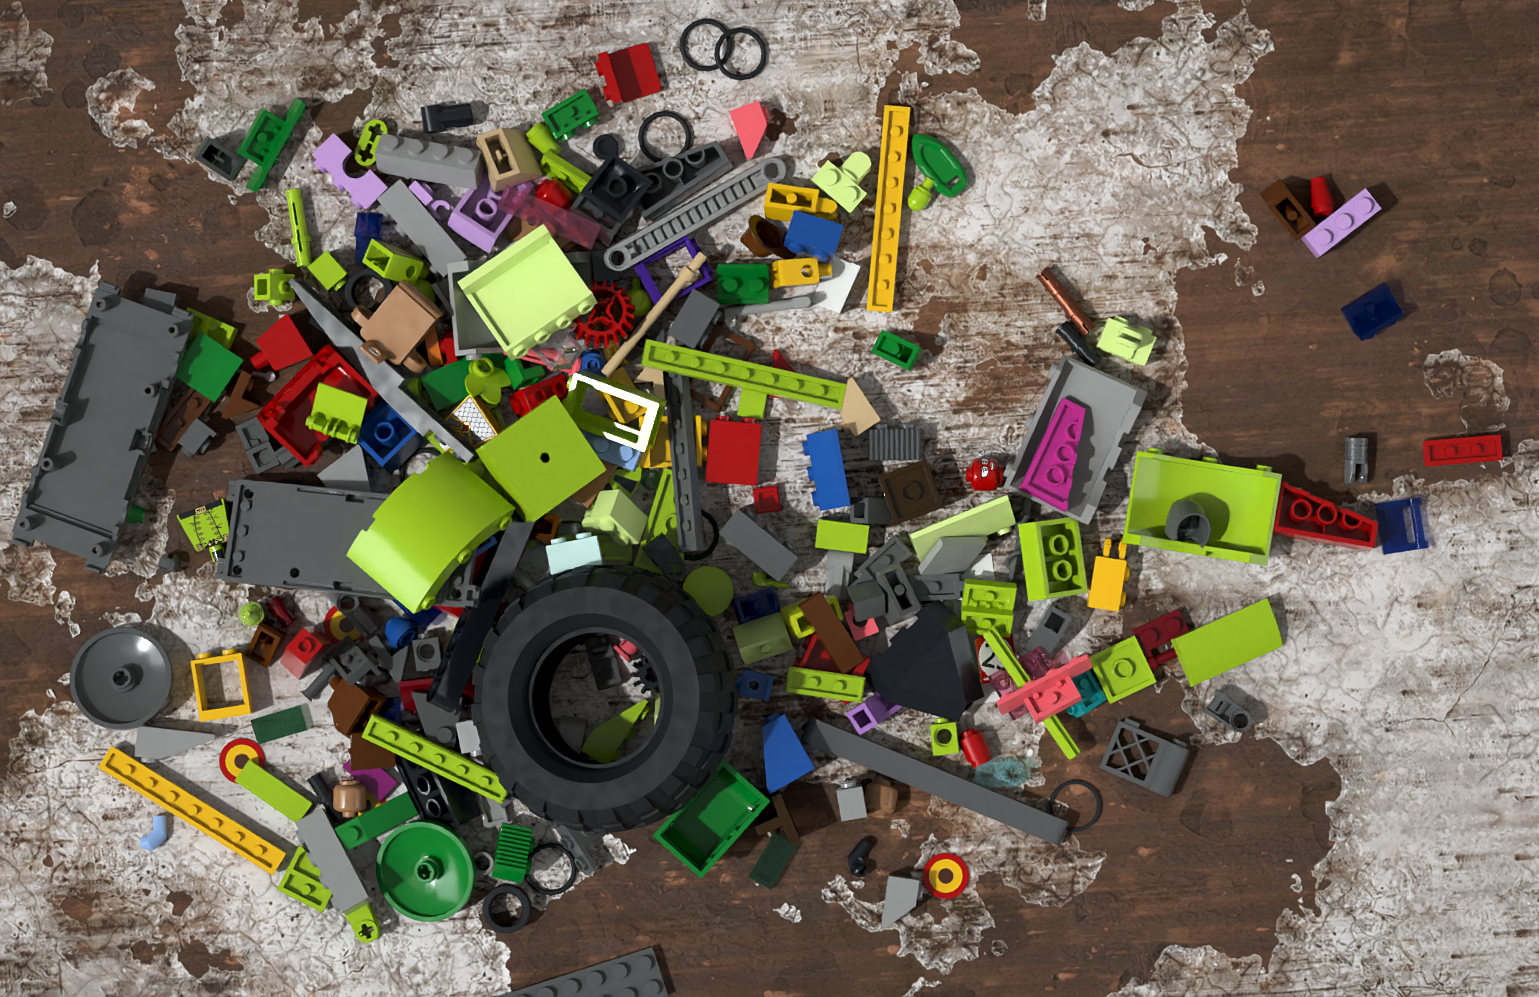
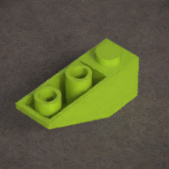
M645 698L596 726L584 743L581 751L601 763L617 761L622 753V750L618 748L623 740L629 742L636 729L632 726L637 718L641 721L644 719L650 707L646 706L649 700Z

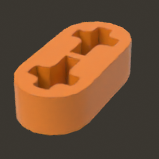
M436 325L425 338L431 367L444 364Z

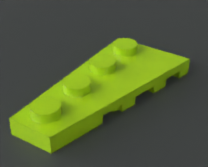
M667 468L663 469L633 565L664 576L665 574L652 562L642 548L662 532L684 561V553H679L672 470ZM673 562L670 563L671 569L668 571L671 576L673 574L681 575L680 568L682 565L680 563L676 565Z

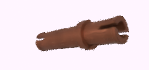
M1049 267L1036 276L1066 313L1065 317L1067 320L1071 319L1083 336H1086L1097 327L1082 310L1083 306L1081 303H1076Z

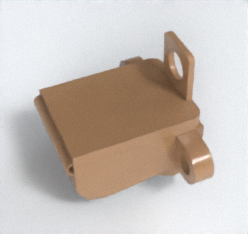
M406 280L401 281L392 290L374 314L363 305H357L351 313L352 318L362 327L360 334L366 340L359 347L362 352L378 365L387 359L393 365L399 366L403 363L416 374H420L427 366V363L415 350L444 315L438 306ZM368 348L374 350L378 356L372 354Z

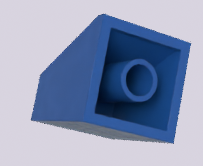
M778 710L764 718L765 723L762 724L766 782L769 794L815 769L812 759L786 713L779 714Z

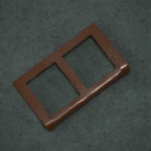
M717 324L704 345L702 352L709 353L719 334L746 348L741 358L742 361L748 362L757 346L754 342H750ZM689 377L690 385L694 379L692 377ZM726 385L717 402L691 388L690 395L693 399L713 409L714 412L720 413L733 387Z

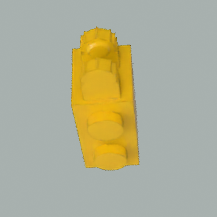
M768 183L764 203L766 219L791 222L794 210L829 221H835L838 216L836 202L832 199L820 198L818 189Z
M1105 537L1102 557L1094 556L1087 607L1119 612V606L1124 607L1126 592L1122 591L1123 581L1128 582L1130 566H1126L1125 554L1127 543H1122L1123 539L1119 543L1118 559L1109 558L1112 545L1111 537Z

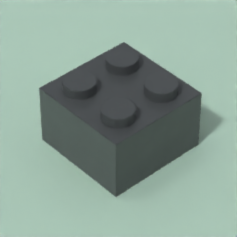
M693 289L667 334L693 350H696L697 347L702 349L710 336L706 333L710 325L716 326L723 314L719 311L721 305Z

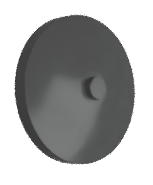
M129 627L107 629L90 638L78 651L70 671L71 694L82 714L101 727L120 731L135 729L153 720L167 704L174 681L172 663L163 646L149 634Z

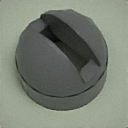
M171 552L163 554L157 566L166 571L177 573L180 564L179 557L174 554L173 558L170 559Z

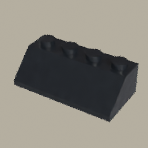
M423 728L415 731L416 733L426 737ZM396 754V767L419 812L421 820L441 822L453 829L481 815L469 788Z

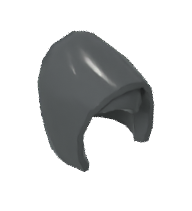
M1191 498L1176 500L1169 510L1164 533L1171 540H1192L1198 542L1200 547L1203 548L1211 532V524L1205 507Z

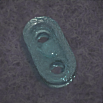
M1014 760L988 761L977 766L975 770L976 781L985 788L1017 787L1025 781L1027 775L1025 767L1020 762ZM1016 769L1018 771L1017 777L1010 778L1008 775L1009 770ZM985 770L992 771V777L990 779H985L983 777V772Z

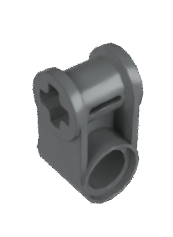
M1216 689V695L1202 711L1236 732L1243 733L1248 731L1252 726L1251 715L1237 705L1234 700ZM1222 701V703H1221V705L1219 706V708L1217 709V711H1215V709L1218 707V705H1219L1220 702ZM1239 713L1244 714L1247 718V723L1242 728L1235 727L1233 723L1234 716Z

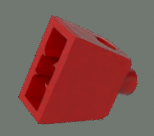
M287 313L256 340L261 351L250 357V360L257 371L271 364L274 371L279 372L311 359L315 353L291 314Z

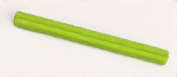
M991 628L983 634L984 639L1019 689L1022 688L1025 683L1032 679L998 630ZM1056 714L1042 721L1068 759H1073L1079 755L1081 750Z

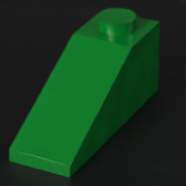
M408 791L334 829L344 849L348 851L418 815L419 812Z

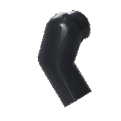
M863 838L848 854L850 872L858 878H862L867 874L864 855L871 848V845Z

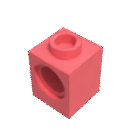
M854 602L846 605L848 610L843 613L855 641L879 632L874 618L868 619L867 623L862 627L854 625L852 620L854 616Z

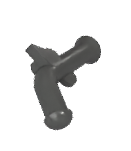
M322 656L323 663L321 664L323 671L306 690L301 691L311 702L313 696L327 681L330 682L337 671L324 656Z

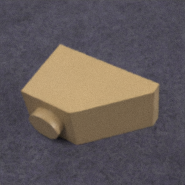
M851 377L847 381L841 411L843 421L839 424L847 436L852 433L856 437L881 419Z

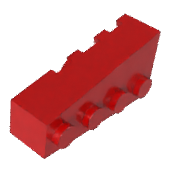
M1281 481L1272 535L1368 552L1374 549L1378 522L1348 509H1343L1330 501L1320 499L1307 491L1297 489Z

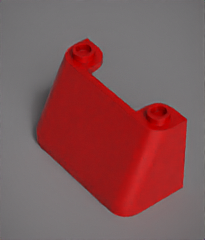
M329 344L319 350L257 415L261 425L305 467L309 464L314 465L320 460L323 455L321 453L323 449L322 444L331 436L324 435V433L314 429L310 430L305 425L308 416H311L319 382L367 398L366 410L377 401L376 396L379 394Z

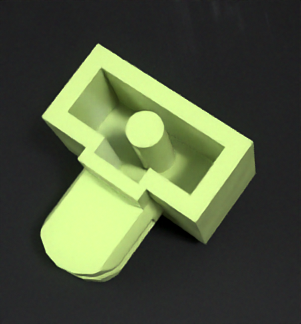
M854 152L839 168L827 160L811 179V182L830 199L834 200L845 212L851 215L867 196V193L858 185L871 169L870 158L863 152Z
M1114 316L1113 319L1108 318L1096 348L1144 367L1157 338L1151 335L1153 331L1138 325L1137 329L1128 326V320L1118 316Z
M620 489L599 491L593 510H586L585 518L582 520L581 525L584 530L591 532V534L607 533L616 544L626 546L628 544H639L648 517Z

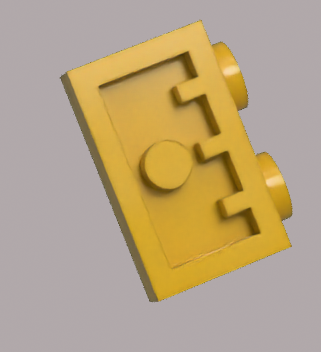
M624 367L614 371L609 377H605L636 389ZM595 389L601 401L607 400L611 409L608 410V413L613 421L626 425L647 411V407Z

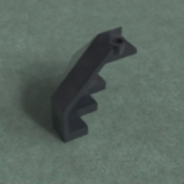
M939 600L923 607L915 615L918 619L908 629L903 626L889 640L892 644L882 655L877 652L870 659L863 677H866L865 680L888 703L959 722L963 712L969 710L974 701L985 696L966 625Z

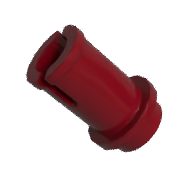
M277 595L266 603L267 611L273 613L284 629L297 619L284 604L283 600L285 599H281Z

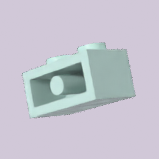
M591 532L577 534V540L567 542L566 537L550 540L551 545L546 546L551 575L584 565H604L598 536L592 537Z

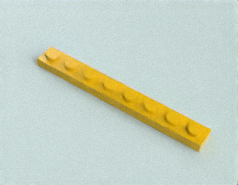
M884 106L866 311L892 313L910 107Z
M111 745L98 766L104 772L271 875L275 874L287 854L286 851L114 745Z

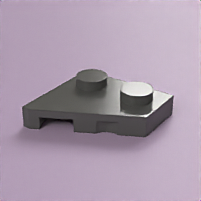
M412 690L411 694L426 738L445 747L455 748L457 736L456 723L459 722L462 697L456 709L449 713L426 701L428 692Z

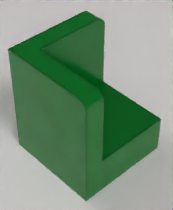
M507 357L503 362L514 390L534 385L545 375L542 365L531 367L529 361L520 358L511 361Z

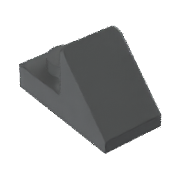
M376 635L368 642L395 682L399 683V681L404 680L411 645L406 646L393 655L391 650L394 648L390 646L386 636L381 638L380 635Z

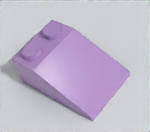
M484 169L477 190L468 189L452 211L447 227L490 254L535 185L527 181L494 193Z

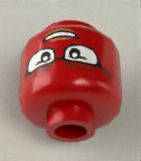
M975 458L972 461L971 467H966V482H971V487L974 491H995L998 485H1002V465H998V461L994 458Z

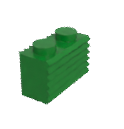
M502 822L498 832L491 877L522 883L524 875L530 874L532 860L528 859L529 852L533 853L536 839L531 837L532 828Z

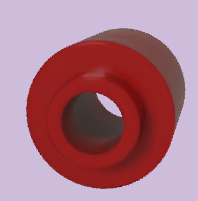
M973 727L960 733L962 738L958 740V743L967 762H971L973 768L991 760L989 755L991 751L981 730L975 731Z

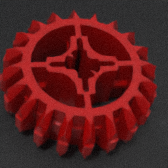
M605 279L602 281V286H597L596 280L592 281L591 288L585 283L595 298L605 297L607 299L602 302L597 301L598 303L589 312L591 315L588 317V322L585 325L581 321L580 316L573 319L570 332H578L576 334L578 341L585 337L584 345L589 346L591 341H593L596 349L599 348V343H604L605 348L608 349L609 341H613L615 345H618V336L626 339V331L633 330V325L630 322L636 320V316L632 314L635 311V305L630 304L632 297L624 296L626 293L624 288L616 291L617 283L615 282L612 283L611 287H607V280ZM616 304H618L622 311V318L618 324L614 321V317L611 314ZM600 311L601 313V311H604L605 317H596V312ZM598 327L608 329L607 331H594Z

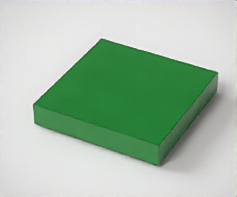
M200 331L183 357L177 378L216 403L244 360Z

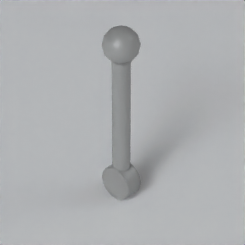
M238 369L236 373L241 374L242 369ZM253 371L251 375L266 378L269 382L274 381L276 378L275 373L272 371L267 373Z

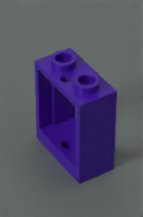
M685 235L633 265L654 305L662 296L646 266L684 245L692 259H694L697 253L701 252L695 238L689 240L688 236ZM707 260L698 269L703 278L682 289L670 304L690 294L693 289L697 290L712 282L710 275L714 273Z

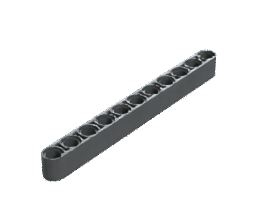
M812 716L809 717L800 739L812 746L1060 846L1069 825V821Z

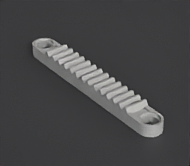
M778 158L764 159L708 190L706 193L674 209L653 223L628 235L606 250L604 254L606 266L614 271L625 270L766 190L768 183L777 184L786 174L785 164ZM770 163L776 164L779 169L777 176L774 178H770L766 174V167ZM617 250L624 254V261L618 266L614 265L611 261L612 253Z

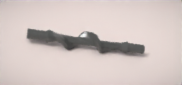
M1023 497L1018 521H1016L1013 527L1017 534L1014 552L1004 560V565L1009 570L1007 582L1016 583V592L1021 581L1016 572L1020 554H1022L1018 524L1028 523L1031 518L1030 513L1033 500L1027 497Z

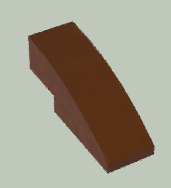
M820 591L798 605L819 643L825 648L834 666L842 674H845L864 661L850 635Z

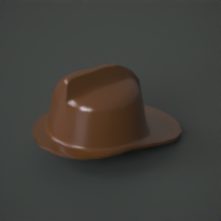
M760 215L750 217L749 227L741 236L740 242L755 256L764 258L774 254L788 260L797 256V253L789 251L788 247L784 246L787 234L784 230L768 222Z

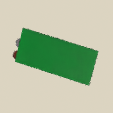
M502 353L481 355L490 359L494 367L501 368L506 372L503 365L505 359ZM466 356L458 359L457 362L447 364L420 377L425 388L422 398L426 401L429 400V407L435 412L469 396L465 387V378L470 373L469 364L472 360H466Z

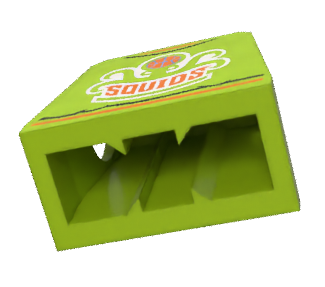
M373 238L362 261L384 278L398 282L406 280L412 285L416 284L418 278L425 279L429 271L428 266L411 252Z

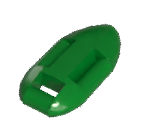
M921 133L913 135L912 153L917 167L925 177L934 181L933 187L940 194L948 198H955L968 187L969 178L965 168L950 149L937 138ZM957 176L960 180L948 188L946 184Z

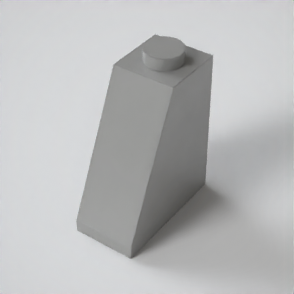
M360 444L356 445L318 474V477L327 488L374 493L365 450Z

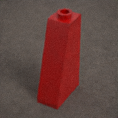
M316 625L304 627L286 646L280 663L300 680L333 644V641Z

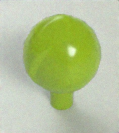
M631 279V290L625 293L624 296L632 297L630 304L635 305V311L632 314L635 316L647 315L652 309L653 301L648 292L641 289V279Z

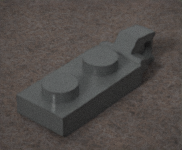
M895 534L857 568L858 570L854 573L857 579L850 586L873 580L877 581V571L896 563L902 564L913 552Z
M966 574L908 575V581L918 601L961 599L963 596Z

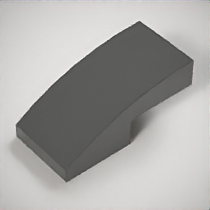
M257 415L235 425L256 474L280 464L269 435L258 421Z
M609 634L585 640L588 659L598 691L622 685V678Z

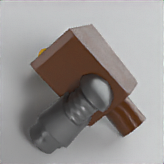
M377 666L382 672L379 677L370 669L352 687L341 675H336L330 680L329 685L334 692L328 700L327 706L332 713L335 729L348 739H350L351 731L365 730L373 712L377 714L386 701L387 697L373 686L384 685L390 681V673L387 669Z

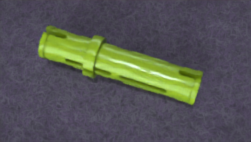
M302 189L286 190L285 194L287 196L293 234L291 244L295 247L297 267H307L313 263L309 244L312 240L311 236H308Z

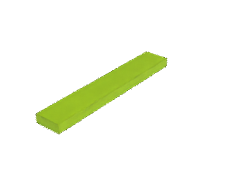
M373 712L362 738L500 804L503 803L508 792L499 783V778L493 769Z

